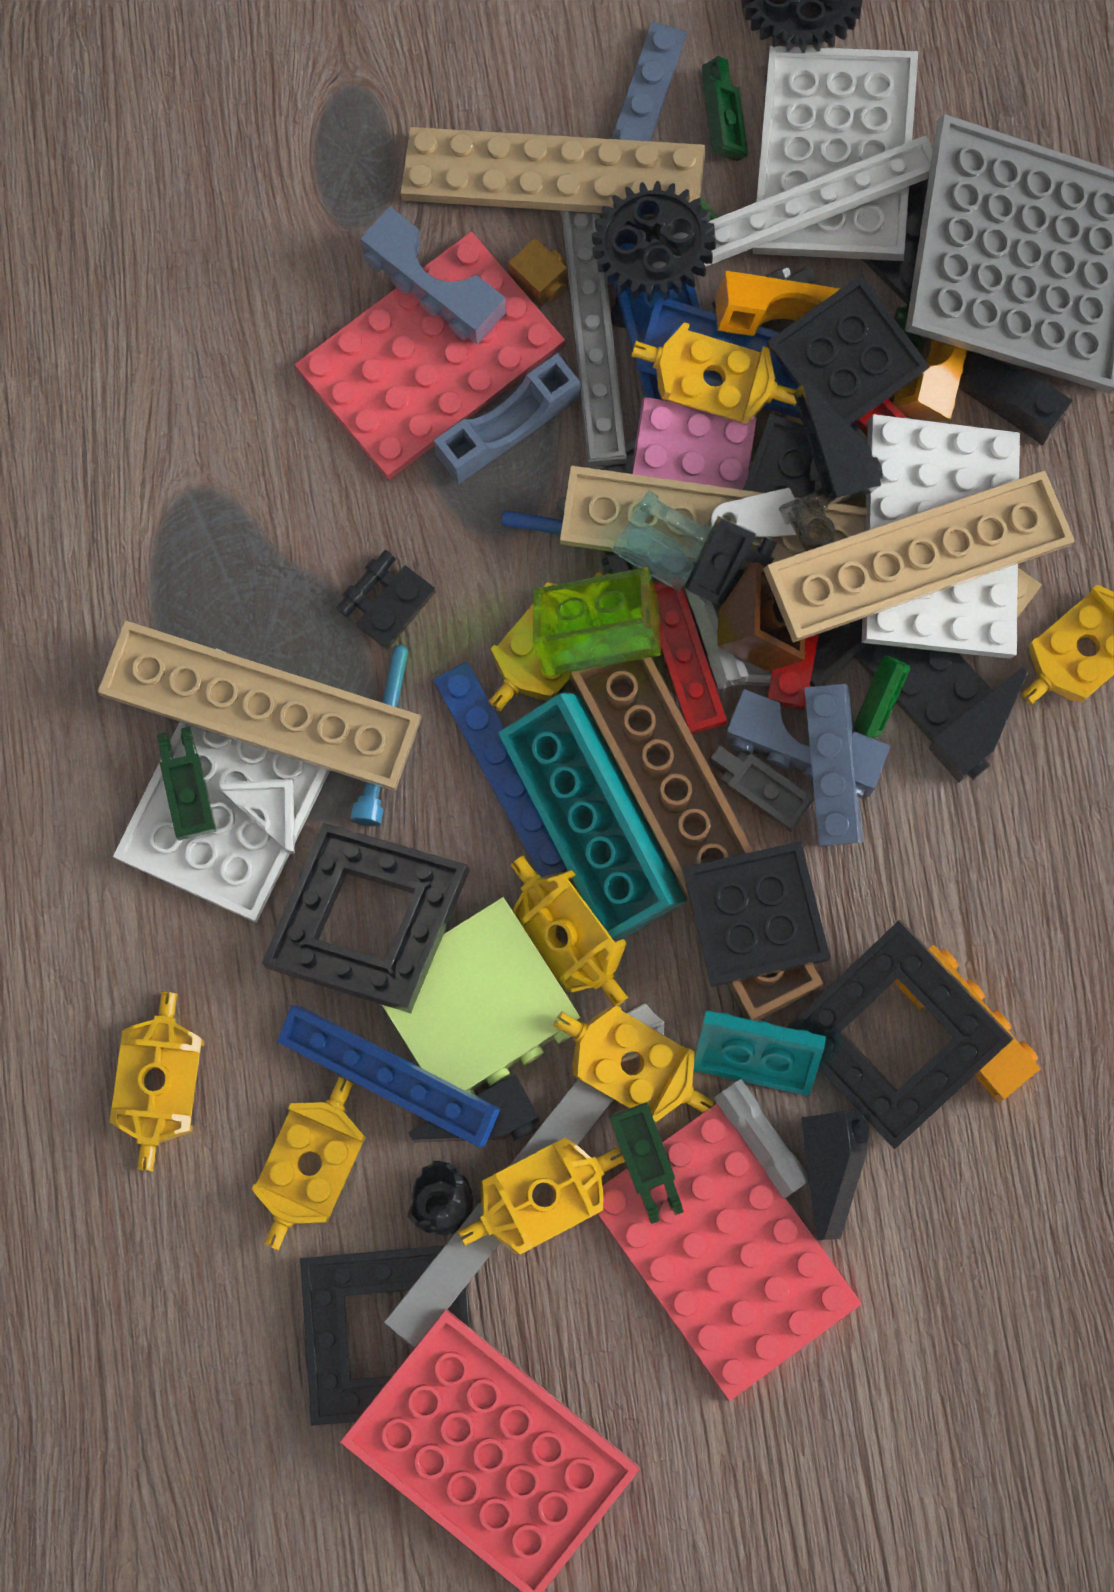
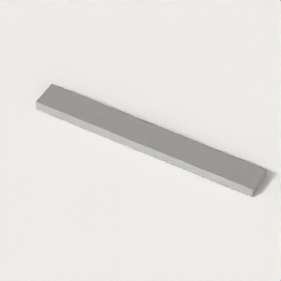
M561 211L588 467L627 464L606 272L599 273L597 267L598 259H594L592 250L595 247L592 243V233L598 232L595 229V219H600L599 213Z
M577 1079L509 1166L563 1138H567L578 1145L613 1099ZM538 1184L534 1187L532 1191L533 1201L546 1184ZM481 1201L458 1230L479 1221V1217H481ZM456 1231L387 1317L384 1324L415 1348L443 1311L451 1306L500 1244L492 1235L487 1236L486 1234L464 1247L461 1240L472 1235V1233L459 1238Z

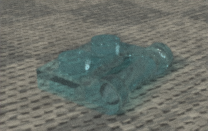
M648 490L614 545L612 552L680 592L698 559L712 527L707 524L704 527L660 502L658 500L659 496ZM651 514L696 540L692 548H687L645 523L648 515Z

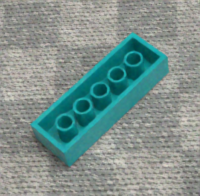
M559 693L498 732L567 870H573L576 874L572 879L581 897L613 940L628 937L687 902L580 694Z

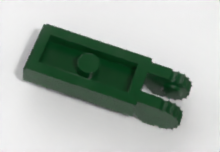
M190 726L181 728V740L186 756L173 759L171 741L166 732L157 734L162 762L159 763L177 840L216 832L217 829L200 755L197 753Z
M646 1102L610 1115L609 1120L637 1194L640 1193L650 1223L653 1224L660 1221V1214L649 1190L663 1184L668 1196L667 1201L670 1209L675 1215L683 1213L684 1210L673 1182L676 1179L648 1103Z

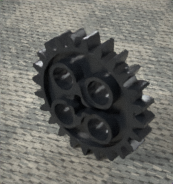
M743 0V8H745V20H751V31L760 29L761 40L771 36L773 37L772 47L775 48L781 42L786 43L787 52H790L794 45H799L801 52L805 53L807 45H813L814 49L819 52L821 50V42L825 41L829 46L834 47L835 36L845 40L847 38V29L854 30L856 19L861 17L863 0Z
M656 181L653 190H648L644 182H640L639 193L635 194L629 187H626V198L624 200L613 195L614 208L602 207L604 219H595V229L598 232L592 233V243L595 245L592 248L593 257L598 259L597 267L599 273L606 272L607 284L618 280L617 288L620 294L630 287L632 299H636L642 291L646 292L647 300L651 302L654 293L660 292L661 297L666 301L668 299V290L673 289L681 296L683 283L692 288L696 286L694 274L705 277L706 266L704 264H712L713 253L711 250L716 249V240L712 237L715 235L714 223H708L710 221L709 210L701 211L700 198L689 202L690 193L688 189L677 195L674 183L668 187L667 191H662L660 181ZM647 214H653L657 216L655 219L652 220L641 219L642 216ZM676 233L688 234V236L683 239H676L672 237ZM625 243L635 245V247L629 250L619 248ZM656 262H664L667 264L665 267L661 269H655L651 267V265Z

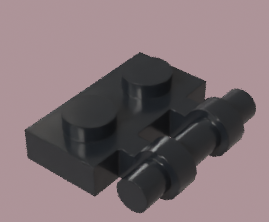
M717 516L684 588L689 592L722 605L728 592H731L739 581L735 578L744 559L751 563L758 562L767 566L773 563L772 553L778 542L763 536L758 548H751L750 546L756 536L755 532Z
M384 550L376 560L371 559L366 565V573L355 586L350 585L343 593L345 598L336 609L347 618L356 607L361 610L364 615L357 622V627L388 650L436 591L435 587L406 565L396 576L391 574L388 569L396 561V558L389 551ZM379 581L386 588L373 603L366 595Z

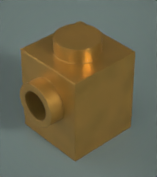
M536 238L529 242L508 262L511 278L540 307L549 299L551 301L556 300L567 287V263L556 250L551 249L549 251Z

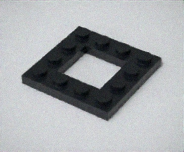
M323 823L262 964L266 969L411 1014L470 870L467 864ZM347 874L414 893L386 960L319 940Z
M898 920L786 1027L826 1036L824 1051L818 1068L859 1112H862L865 1119L894 1150L1014 1039L901 920ZM897 979L909 989L954 1037L899 1090L886 1079L842 1032Z
M445 1245L300 1258L311 1426L355 1422L391 1378V1376L351 1380L345 1296L409 1291ZM466 1285L447 1310L470 1328Z

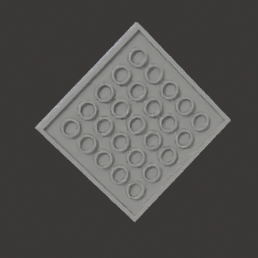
M947 114L941 116L937 121L905 331L1107 393L1114 390V170Z

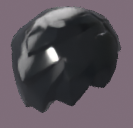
M433 1161L430 1165L423 1167L422 1174L416 1178L413 1186V1202L407 1217L415 1226L426 1233L454 1234L471 1214L474 1206L472 1190L465 1175L462 1176L450 1163Z

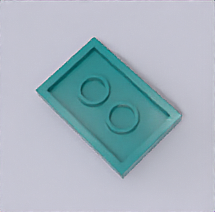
M706 1010L694 1057L693 1071L737 1081L742 1079L746 1083L810 1096L824 1051L826 1036L813 1034L806 1030H794L772 1025L764 1021L758 1022L735 1017L727 1013H716Z

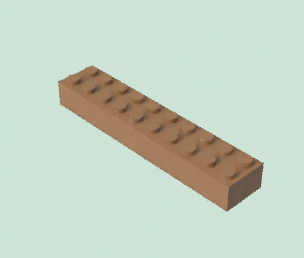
M640 635L570 668L569 682L575 693L580 694L676 878L687 900L685 905L694 920L683 876V868L754 851ZM812 964L728 983L727 986L744 1018L759 1021L818 991L823 982Z

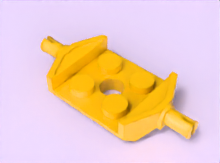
M685 322L663 347L659 346V348L635 341L631 357L654 362L653 368L657 371L658 390L661 398L743 424H748L765 403H771L772 399L796 406L793 394L796 390L777 385V382L774 381L775 375L771 355L767 347L763 346L761 352L705 336L689 331L690 324ZM710 370L716 371L721 375L723 384L716 387L708 385L703 378V373Z
M597 572L584 590L581 589L580 591L547 582L543 593L497 646L495 644L492 646L491 655L504 679L502 686L488 700V703L493 708L495 706V709L501 712L514 694L516 696L522 694L541 701L552 699L569 681V669L585 662L607 636L608 629L596 607L595 600L604 588L610 584V581L605 576L602 579L603 574ZM545 637H554L559 641L560 648L554 654H545L538 648L540 640Z
M1096 585L1088 595L1028 646L1030 658L1038 676L1029 687L1020 693L1023 699L1034 693L1028 698L1026 703L1033 705L1047 691H1054L1068 700L1082 703L1114 675V591ZM1084 638L1092 640L1097 648L1096 654L1093 656L1082 655L1077 649V641Z
M524 856L516 859L510 866L525 884L520 888L523 892L512 911L565 992H576L592 987L595 990L602 988L613 1005H621L629 997L613 979L615 977L613 973L616 972L627 943L625 940L621 939L615 942L569 881L576 875L573 870L541 877L536 875ZM557 925L562 926L568 934L567 944L562 943L557 938Z
M167 992L160 993L159 1016H154V1020L132 1025L122 1030L109 1122L136 1138L137 1144L141 1145L136 1170L154 1172L156 1147L159 1146V1143L191 1133L193 1129L191 1118L201 1046L204 1047V1040L175 1023L176 1019L173 1017L178 994L171 992L169 994ZM152 1069H161L165 1074V1083L157 1091H149L144 1084L146 1074Z
M611 1005L587 1024L580 1023L563 1011L557 1016L560 1020H555L553 1026L574 1037L573 1041L576 1042L572 1061L573 1076L629 1109L647 1102L654 1122L659 1121L680 1104L686 1103L702 1113L711 1110L705 1105L712 1107L714 1100L693 1090L695 1051L679 1045L623 1012L622 1008L617 1005ZM630 1051L636 1053L640 1059V1067L632 1075L626 1074L621 1067L622 1057Z
M338 1077L330 1099L326 1100L325 1103H290L288 1108L290 1111L257 1183L253 1184L251 1189L274 1215L273 1220L275 1221L263 1244L270 1247L272 1245V1248L280 1250L288 1227L292 1228L294 1224L328 1223L366 1138L344 1112L346 1108L343 1105L354 1083ZM307 1153H316L320 1156L322 1162L320 1170L315 1175H304L300 1170V1159Z
M563 1138L480 1182L481 1217H479V1221L457 1231L459 1238L472 1233V1235L461 1240L462 1244L466 1247L486 1234L487 1236L492 1235L518 1256L603 1211L601 1176L605 1175L604 1172L621 1163H625L623 1155L611 1160L612 1157L620 1154L621 1151L618 1147H615L613 1150L597 1157V1159L596 1157L591 1158L575 1143L567 1138ZM538 1184H547L554 1192V1201L548 1207H540L533 1201L532 1191Z

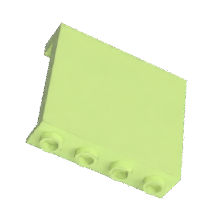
M504 897L443 934L411 1014L382 1005L422 1069L475 1096L476 1094L473 1090L486 1082L490 1087L498 1084L510 1075L508 1068L519 1061L527 1065L544 1054L541 1047L555 1039L560 1044L572 1037L553 1026L555 1020H560L557 1016L561 1011L581 1022L578 1012Z

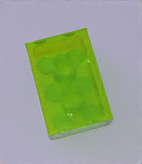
M648 567L533 589V645L545 677L661 655L659 600Z

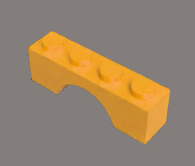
M725 271L715 295L717 331L754 336L758 328L767 321L774 319L798 320L841 288Z
M931 339L930 352L926 359L930 366L929 370L896 393L893 404L903 414L912 419L931 422L950 420L955 407V398L960 377L963 373V364L967 350Z
M935 945L930 947L929 950L1012 1036L1009 1032L1012 1027L1008 1020L998 1010L992 1012L982 1001L985 995L979 986L971 979L965 981L956 971L959 966L953 956L944 948L939 951ZM899 979L895 981L896 985L919 1011L927 1009ZM1014 1038L974 1076L996 1102L999 1103L1041 1068L1036 1063L1038 1056L1026 1042L1021 1041L1018 1043Z

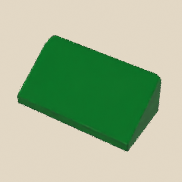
M883 656L854 723L855 727L867 737L875 738L882 735L910 671V665L890 656Z

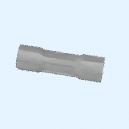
M689 572L681 577V584L689 608L693 613L716 689H725L741 684L749 677L743 659L717 646L718 614L722 605L687 591L684 586L691 573Z
M742 1079L714 1097L715 1104L719 1105L730 1123L744 1139L783 1199L809 1182L808 1173L796 1156L789 1151L760 1110L759 1103Z

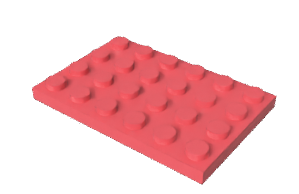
M472 231L424 266L423 270L436 279L449 282L465 280L477 274L506 298V314L478 345L468 337L463 340L455 335L448 326L449 322L440 315L437 317L430 315L421 306L420 299L411 292L405 294L398 288H395L294 364L297 372L388 481L434 447V439L464 418H472L565 346V339Z
M715 1104L710 1108V1111L707 1110L662 1142L676 1179L673 1182L684 1210L683 1213L675 1215L670 1209L667 1201L668 1196L663 1184L649 1190L660 1214V1221L651 1224L640 1193H636L629 1171L626 1168L602 1186L603 1211L597 1214L724 1395L731 1401L862 1303L786 1198L783 1199L767 1176L765 1169L736 1128L730 1123L719 1105Z
M447 1309L443 1311L340 1441L341 1444L521 1592H544L640 1470L636 1463Z

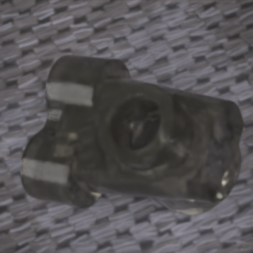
M821 490L801 499L787 502L779 507L785 525L791 524L805 551L834 542L835 527L831 519L826 516L825 510L828 509V504ZM808 533H817L820 536V541L813 540Z

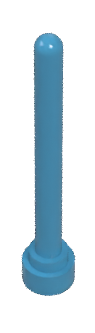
M397 645L393 649L382 703L394 707L398 705L408 657V649L404 645ZM368 782L365 783L363 796H359L358 802L353 803L350 816L351 821L367 826L381 825L384 809L381 807L382 801L378 799L380 786Z

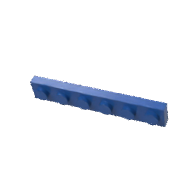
M468 661L434 678L433 681L538 874L544 877L568 871L498 734L504 727L495 710L488 703V698Z
M291 1005L277 1039L278 1043L477 1147L486 1145L500 1108L300 1005Z

